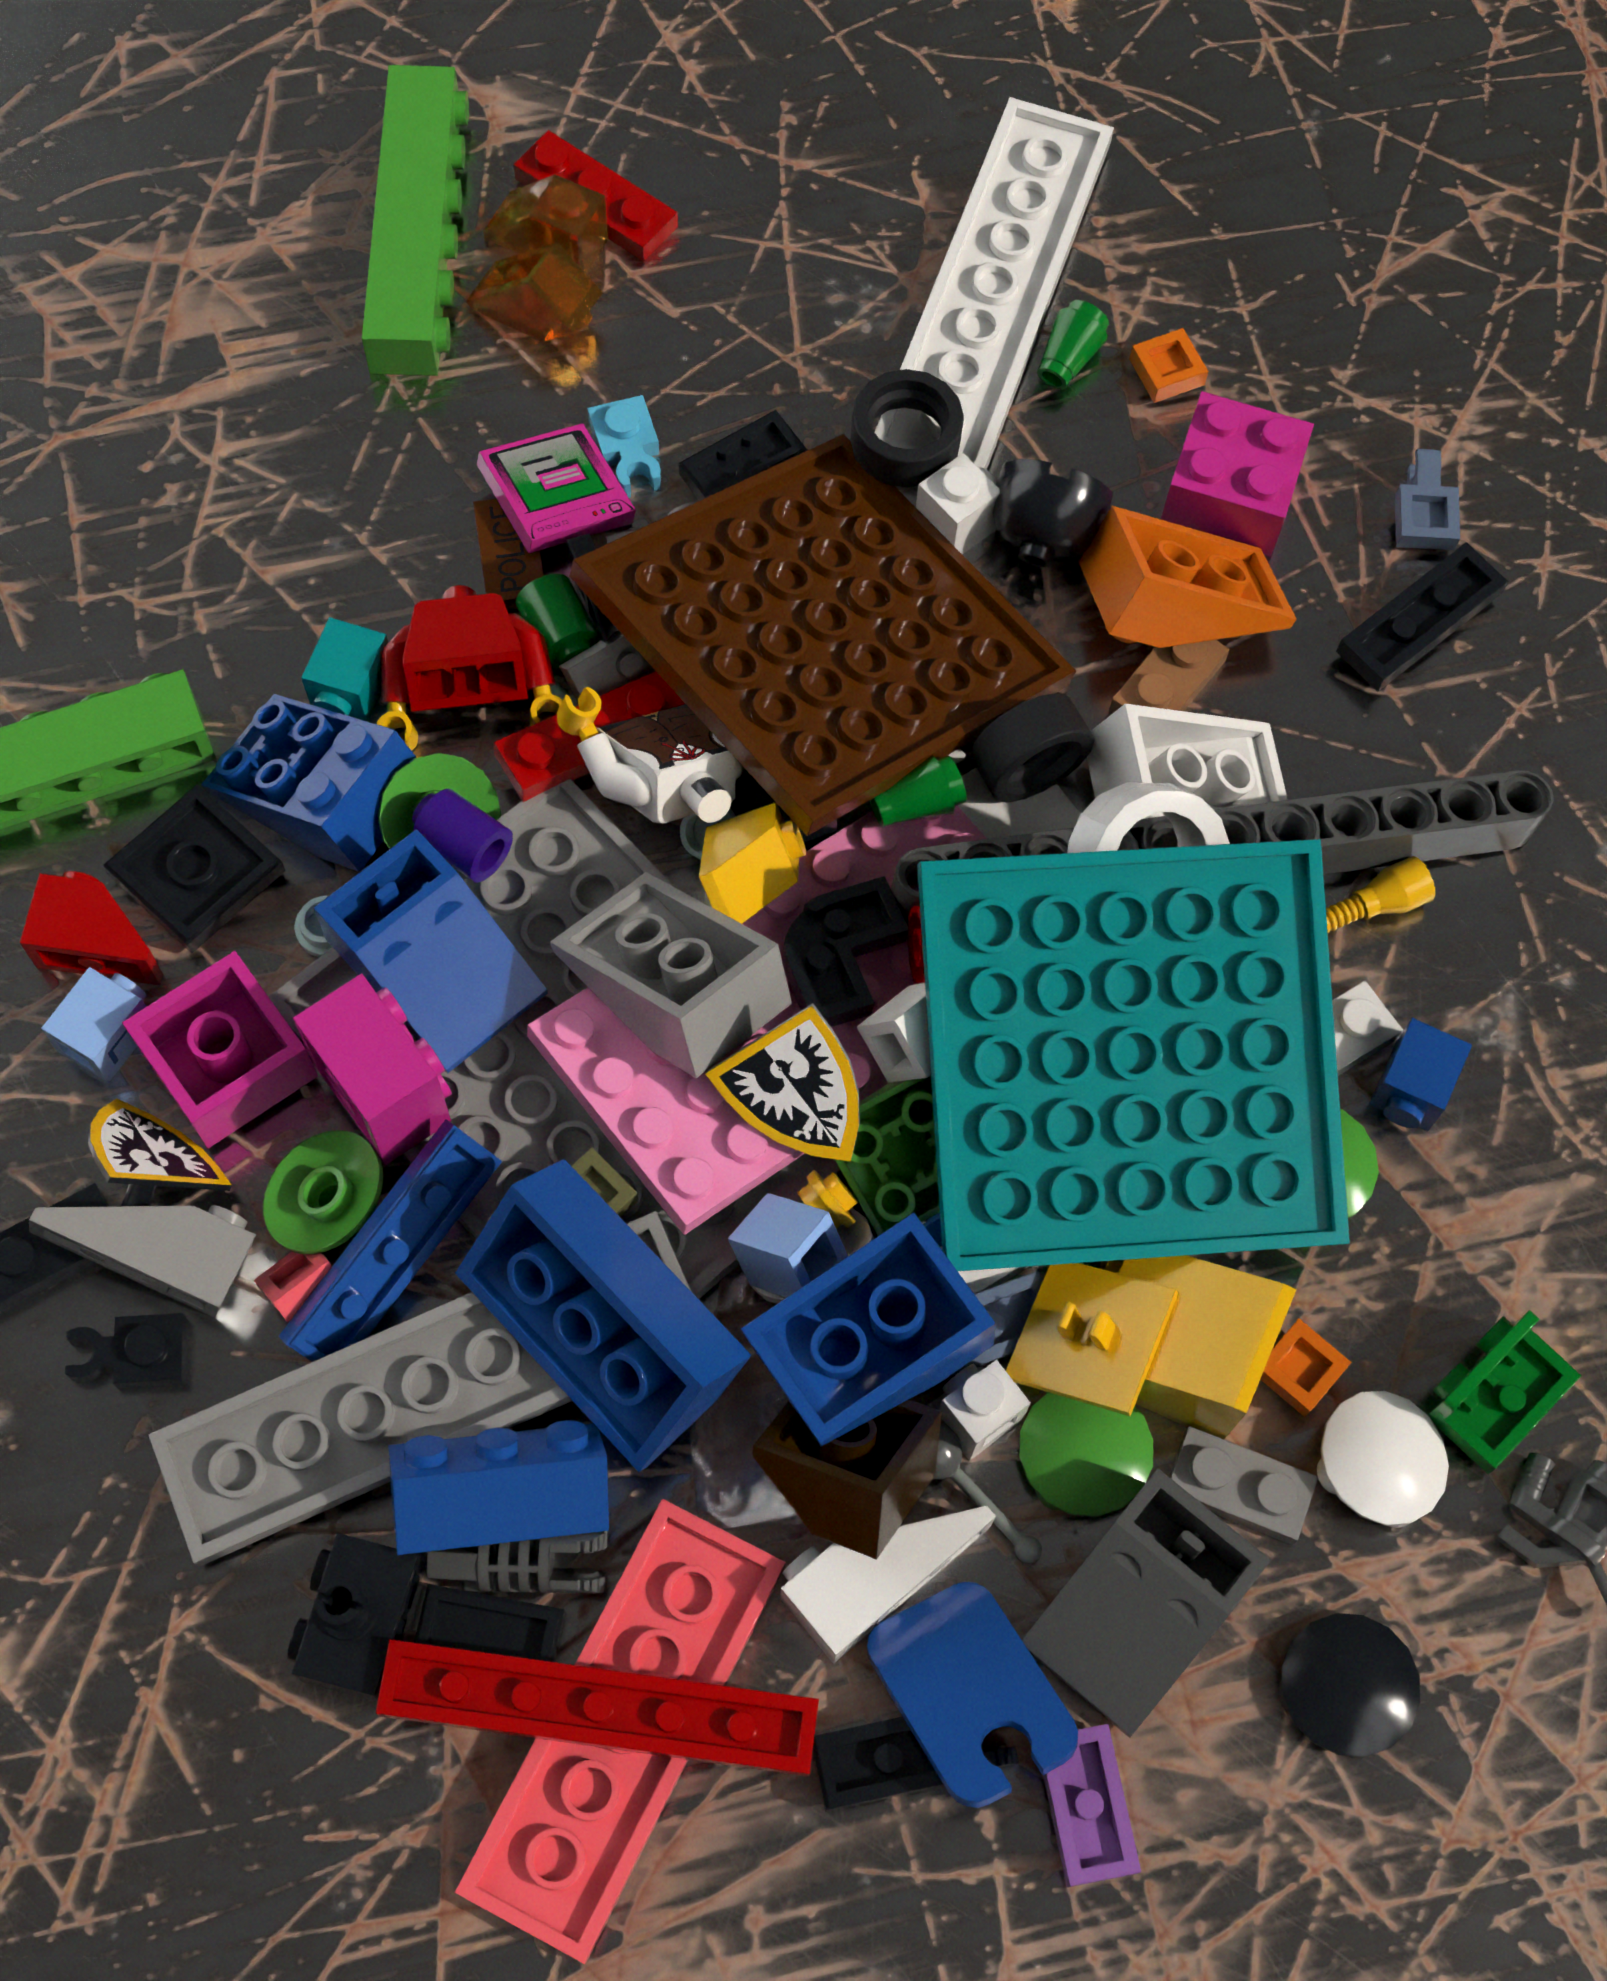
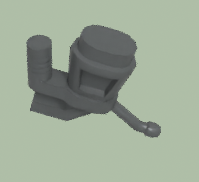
M1530 1452L1508 1505L1515 1513L1543 1533L1557 1547L1538 1548L1507 1524L1497 1536V1541L1534 1568L1585 1565L1589 1568L1607 1605V1575L1600 1563L1605 1557V1551L1607 1550V1463L1594 1460L1585 1472H1577L1573 1476L1555 1514L1540 1503L1555 1462L1546 1456Z

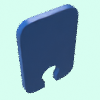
M961 1582L952 1585L882 1621L872 1629L867 1643V1655L870 1663L942 1783L956 1802L966 1807L980 1808L1011 1793L1012 1786L1003 1771L987 1760L981 1748L985 1736L994 1729L1011 1727L1021 1731L1029 1740L1031 1758L1042 1775L1063 1765L1073 1757L1078 1744V1729L1074 1719L993 1595L984 1586L975 1582Z

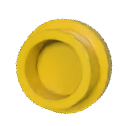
M815 1170L806 1176L809 1183L797 1192L804 1204L828 1211L836 1229L842 1224L847 1228L852 1226L856 1220L850 1209L858 1202L841 1179L834 1172L823 1179Z

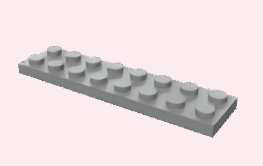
M654 1211L627 1223L690 1290L657 1212ZM470 1292L148 1435L194 1564L202 1566L391 1482L388 1445L403 1444L412 1438L424 1435L450 1439L477 1436L480 1432L491 1428L510 1429L572 1400L474 1293Z

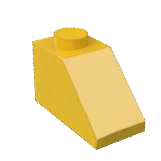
M776 802L707 826L699 878L712 908L742 924L796 884L799 874V858L806 855L800 830L792 820L784 821Z

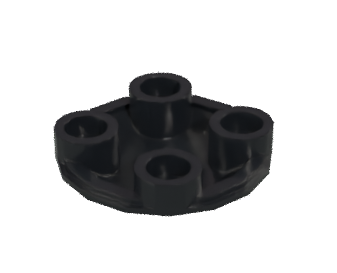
M1335 1613L1311 1622L1291 1641L1281 1666L1282 1679L1278 1686V1697L1281 1705L1290 1713L1292 1721L1312 1743L1336 1755L1349 1756L1356 1759L1371 1756L1392 1748L1411 1729L1420 1705L1419 1672L1408 1647L1389 1627L1364 1615Z

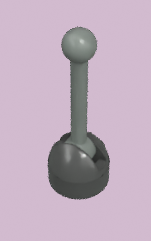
M941 1420L936 1473L933 1479L950 1477L978 1507L988 1506L996 1516L993 1523L1015 1545L1016 1557L1026 1564L1036 1562L1042 1554V1546L1039 1540L1033 1536H1024L961 1470L962 1446L959 1442L960 1439Z

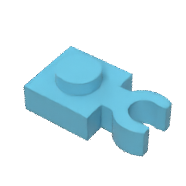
M635 396L587 408L588 421L595 443L608 465H617V480L628 498L631 497L630 479L636 475L647 477L651 482L653 491L660 490L661 469L657 460L652 457L659 455V441L644 396Z

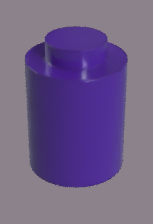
M444 789L438 793L428 794L420 801L413 813V831L417 829L453 868L473 882H482L494 874L510 851L513 841L512 831L452 789Z

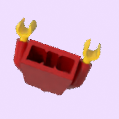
M456 585L447 589L442 599L420 601L414 605L410 624L403 626L382 651L381 703L387 704V712L379 718L377 725L394 730L396 728H406L404 733L405 743L413 751L418 743V732L406 715V704H410L411 712L528 699L527 691L533 690L535 700L530 708V726L540 722L538 715L542 712L549 711L557 715L562 699L553 695L550 686L555 685L556 682L543 634L519 614L508 613L502 596L495 593L477 595L468 586Z

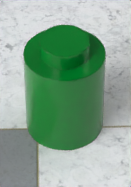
M557 573L539 577L527 584L517 595L515 603L521 616L536 627L545 638L552 668H560L561 664L600 641L599 635L568 576Z

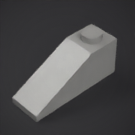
M211 1205L208 1212L196 1206L38 1207L34 1209L29 1219L30 1233L214 1318L219 1312L256 1234L245 1230L248 1222L243 1217L216 1205Z

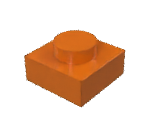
M1184 328L1132 345L1129 360L1154 403L1205 385L1209 371Z
M1298 1318L1272 1349L1260 1380L1302 1416L1306 1417L1352 1362Z

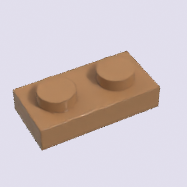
M1217 640L1164 648L1155 647L1112 698L1109 710L1114 713L1124 704L1185 711L1224 664L1230 649Z

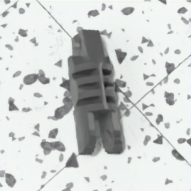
M607 1531L427 1552L426 1577L432 1579L464 1580V1591L607 1592L606 1572L592 1568H554L555 1553L586 1554L605 1550L607 1548Z

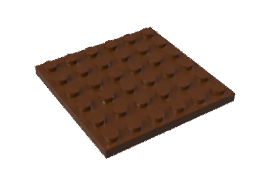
M844 434L574 559L569 575L806 836L887 791L932 755L936 759H940L974 741L999 716L1017 705L1038 696L1057 693L1068 687L1076 673V670L894 485L885 484L865 472L854 457L851 441Z

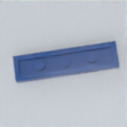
M445 1119L279 1335L280 1339L311 1362L366 1339L502 1161Z

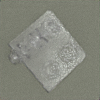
M775 1380L725 1390L721 1397L690 1426L697 1517L723 1530L792 1518L793 1523H803L752 1457L754 1443L789 1401Z

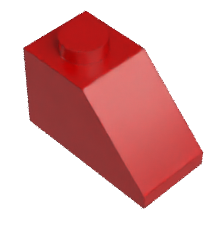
M67 871L62 876L39 873L20 939L21 946L36 968L84 974L91 967L107 978H111L114 973H119L133 982L161 985L163 973L150 949L102 882L89 874L77 871Z

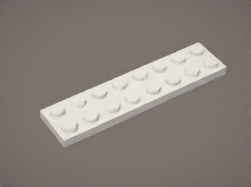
M1009 97L900 370L910 369L928 372L949 385L959 397L964 414L958 456L964 453L978 468L983 467L987 469L1111 144L1114 130L1112 126ZM900 408L883 413L874 433L879 439L893 447L915 449L926 447L938 440L941 435V427L934 418L920 410Z

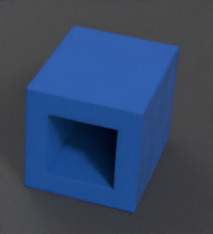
M1411 1018L1396 1040L1369 1105L1382 1110L1387 1119L1399 1126L1406 1128L1419 1127L1429 1131L1446 1109L1472 1044L1415 1018Z

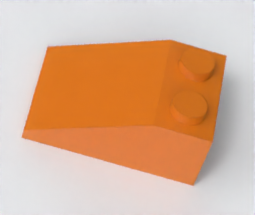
M1113 505L1101 523L1090 546L1079 560V565L1109 635L1127 644L1139 642L1164 648L1291 629L1297 620L1261 548Z

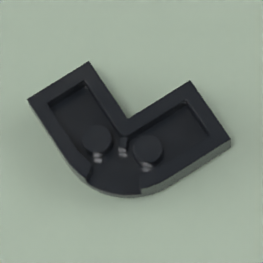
M885 876L828 892L805 903L803 912L793 921L786 934L782 950V962L786 978L800 1010L813 1003L831 1027L869 1016L873 1011L875 1002L854 957L906 942L909 928Z

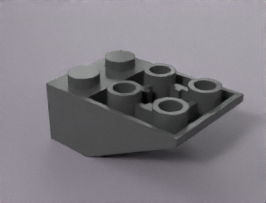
M1158 1468L1024 1636L1022 1641L1032 1656L1130 1738L1234 1610L1271 1560Z

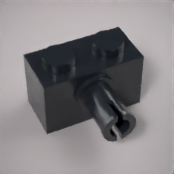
M336 1533L331 1551L322 1549L313 1568L310 1590L317 1592V1595L314 1598L309 1620L300 1618L290 1639L287 1659L295 1662L291 1674L303 1683L378 1702L389 1639L403 1641L426 1568L420 1556L416 1553L397 1555V1548Z

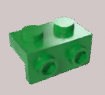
M1531 1310L1526 1312L1514 1324L1505 1316L1499 1319L1476 1344L1485 1353L1484 1356L1470 1370L1462 1362H1459L1432 1390L1442 1400L1428 1416L1448 1438L1487 1474L1494 1471L1582 1376L1531 1330L1540 1320Z

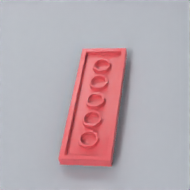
M662 1499L575 1665L726 1686L785 1568L786 1562ZM535 1739L454 1893L586 1964L688 1760Z

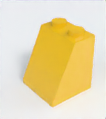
M1187 1255L1108 1261L1104 1270L1172 1287L1178 1291V1296L1136 1404L1187 1428L1191 1426L1225 1439L1248 1411L1297 1289L1284 1283Z

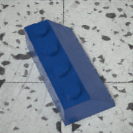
M565 1159L510 1186L455 1272L462 1282L638 1472L648 1467L721 1397L752 1356Z

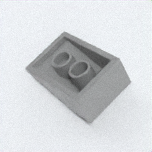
M647 872L550 941L553 952L652 1052L696 1079L792 1004L778 943Z

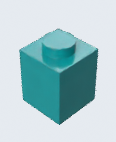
M329 617L301 677L310 705L369 722L381 695V654L388 643L387 635Z

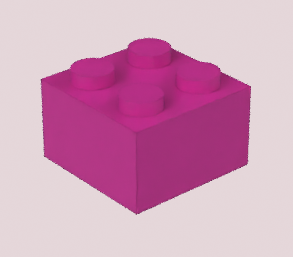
M1201 391L1173 475L1161 520L1261 548L1264 555L1271 557L1288 512L1314 423Z
M236 951L231 952L122 1022L145 1060L207 1149L318 1077L306 1048Z
M361 973L293 1017L314 1067L367 1141L376 1150L385 1166L435 1133L445 1119L451 1122L445 1099L452 1095V1092L441 1075L445 1069L434 1050L423 1037L416 1042L404 1025L407 1017L403 1009L386 987L375 992Z

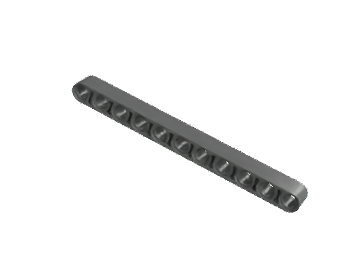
M1516 770L1215 809L1214 811L1222 819L1230 844L1281 841L1277 837L1286 841L1321 839L1323 875L1391 866L1412 856L1419 858L1421 861H1429L1521 847L1531 838L1548 814L1554 798L1552 789L1542 777L1530 771ZM1166 816L1146 818L1137 821L1123 836L1118 850L1178 847V840L1173 825ZM1074 828L910 850L900 858L896 866L891 891L908 925V916L911 908L920 906L919 892L910 887L913 884L918 885L917 864L919 862L1067 853L1069 839Z

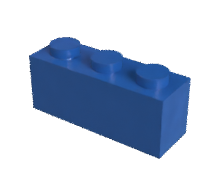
M565 1420L555 1422L543 1429L515 1432L507 1428H491L480 1432L477 1436L450 1439L424 1435L412 1438L403 1444L388 1445L397 1555L609 1531L607 1455L600 1430L594 1423L583 1424L578 1421Z

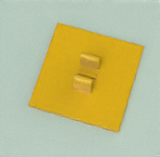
M1081 1263L1049 1265L1006 1372L1015 1383L1131 1416L1178 1296V1291L1172 1287Z

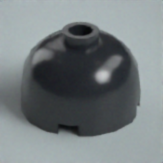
M1032 459L1006 461L1002 465L1000 476L997 478L996 486L1000 489V494L996 499L992 513L996 529L1004 541L1019 550L1018 559L1033 566L1047 568L1051 567L1053 560H1071L1084 554L1110 510L1113 498L1112 491L1101 481L1071 468L1068 479L1049 474L1052 462Z

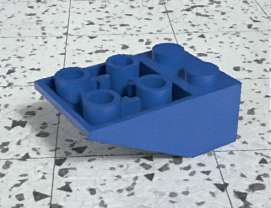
M273 694L267 703L256 711L251 723L231 748L220 756L216 767L201 786L210 794L318 858L360 872L383 842L377 818L381 793L393 773L413 758H416V756L394 729Z
M417 829L314 907L327 942L357 975L361 973L364 975L375 992L386 987L392 993L407 1017L404 1025L417 1041L423 1037L428 1042L447 1074L548 994L547 988L461 876Z

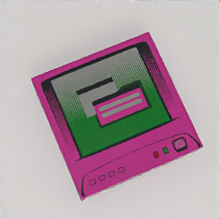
M583 423L479 451L477 466L529 554L567 543V540L589 533L591 536L633 523L636 509Z

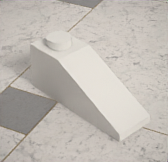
M982 1506L900 1526L877 1560L835 1543L821 1554L815 1546H812L799 1555L782 1572L788 1582L781 1587L780 1600L834 1664L867 1636L875 1626L890 1616L988 1531L996 1516L988 1506Z

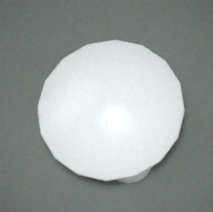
M1387 1391L1360 1392L1338 1404L1325 1423L1320 1447L1322 1458L1317 1464V1476L1323 1488L1330 1493L1337 1494L1338 1498L1360 1517L1392 1528L1404 1527L1431 1512L1445 1492L1449 1464L1444 1440L1430 1417L1409 1399Z

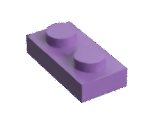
M1109 1724L1078 1729V1744L1073 1757L1063 1765L1043 1775L1067 1888L1141 1873Z

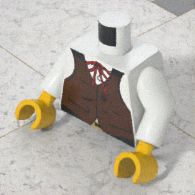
M590 687L583 688L578 698L580 710L575 708L567 694L564 696L557 712L558 725L563 731L571 735H579L582 742L577 747L597 789L604 797L632 806L653 823L664 824L695 814L702 821L712 823L722 819L727 814L731 802L735 799V780L742 776L745 768L686 704L596 729L594 720L601 709L602 702L597 692Z

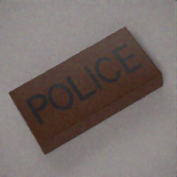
M497 499L473 501L486 594L495 593L501 595L507 611L518 609L515 601L519 592L533 580L544 576L540 551L528 553Z

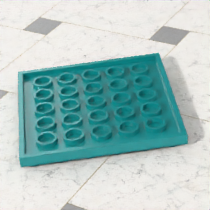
M1321 839L921 861L917 864L942 1251L957 1271L1350 1244Z

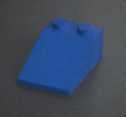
M912 1213L742 1327L741 1332L819 1445L823 1446L937 1385L994 1346L996 1323L916 1214Z

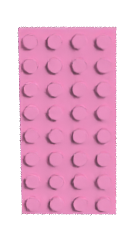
M955 806L954 814L893 823L883 828L877 822L873 811H870L806 851V855L799 858L798 882L742 924L778 943L782 958L783 945L788 929L793 921L803 912L805 903L811 899L885 876L891 889L896 866L900 858L908 851L922 847L987 838L958 806ZM910 885L913 890L919 892V885ZM907 939L904 943L854 957L875 1002L872 1014L906 987L914 985L908 959ZM788 980L787 984L792 1004L712 1067L801 1011ZM588 987L527 1026V1037L683 1235L805 1154L777 1143L749 1125L722 1097L705 1075L706 1071L696 1079L652 1052ZM871 1015L831 1027L850 1058L859 1090V1101L888 1084L857 1029V1026Z

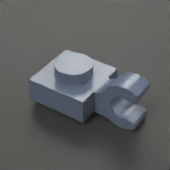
M1416 449V464H1409L1407 484H1400L1395 494L1396 547L1455 550L1460 541L1459 487L1441 486L1440 450Z

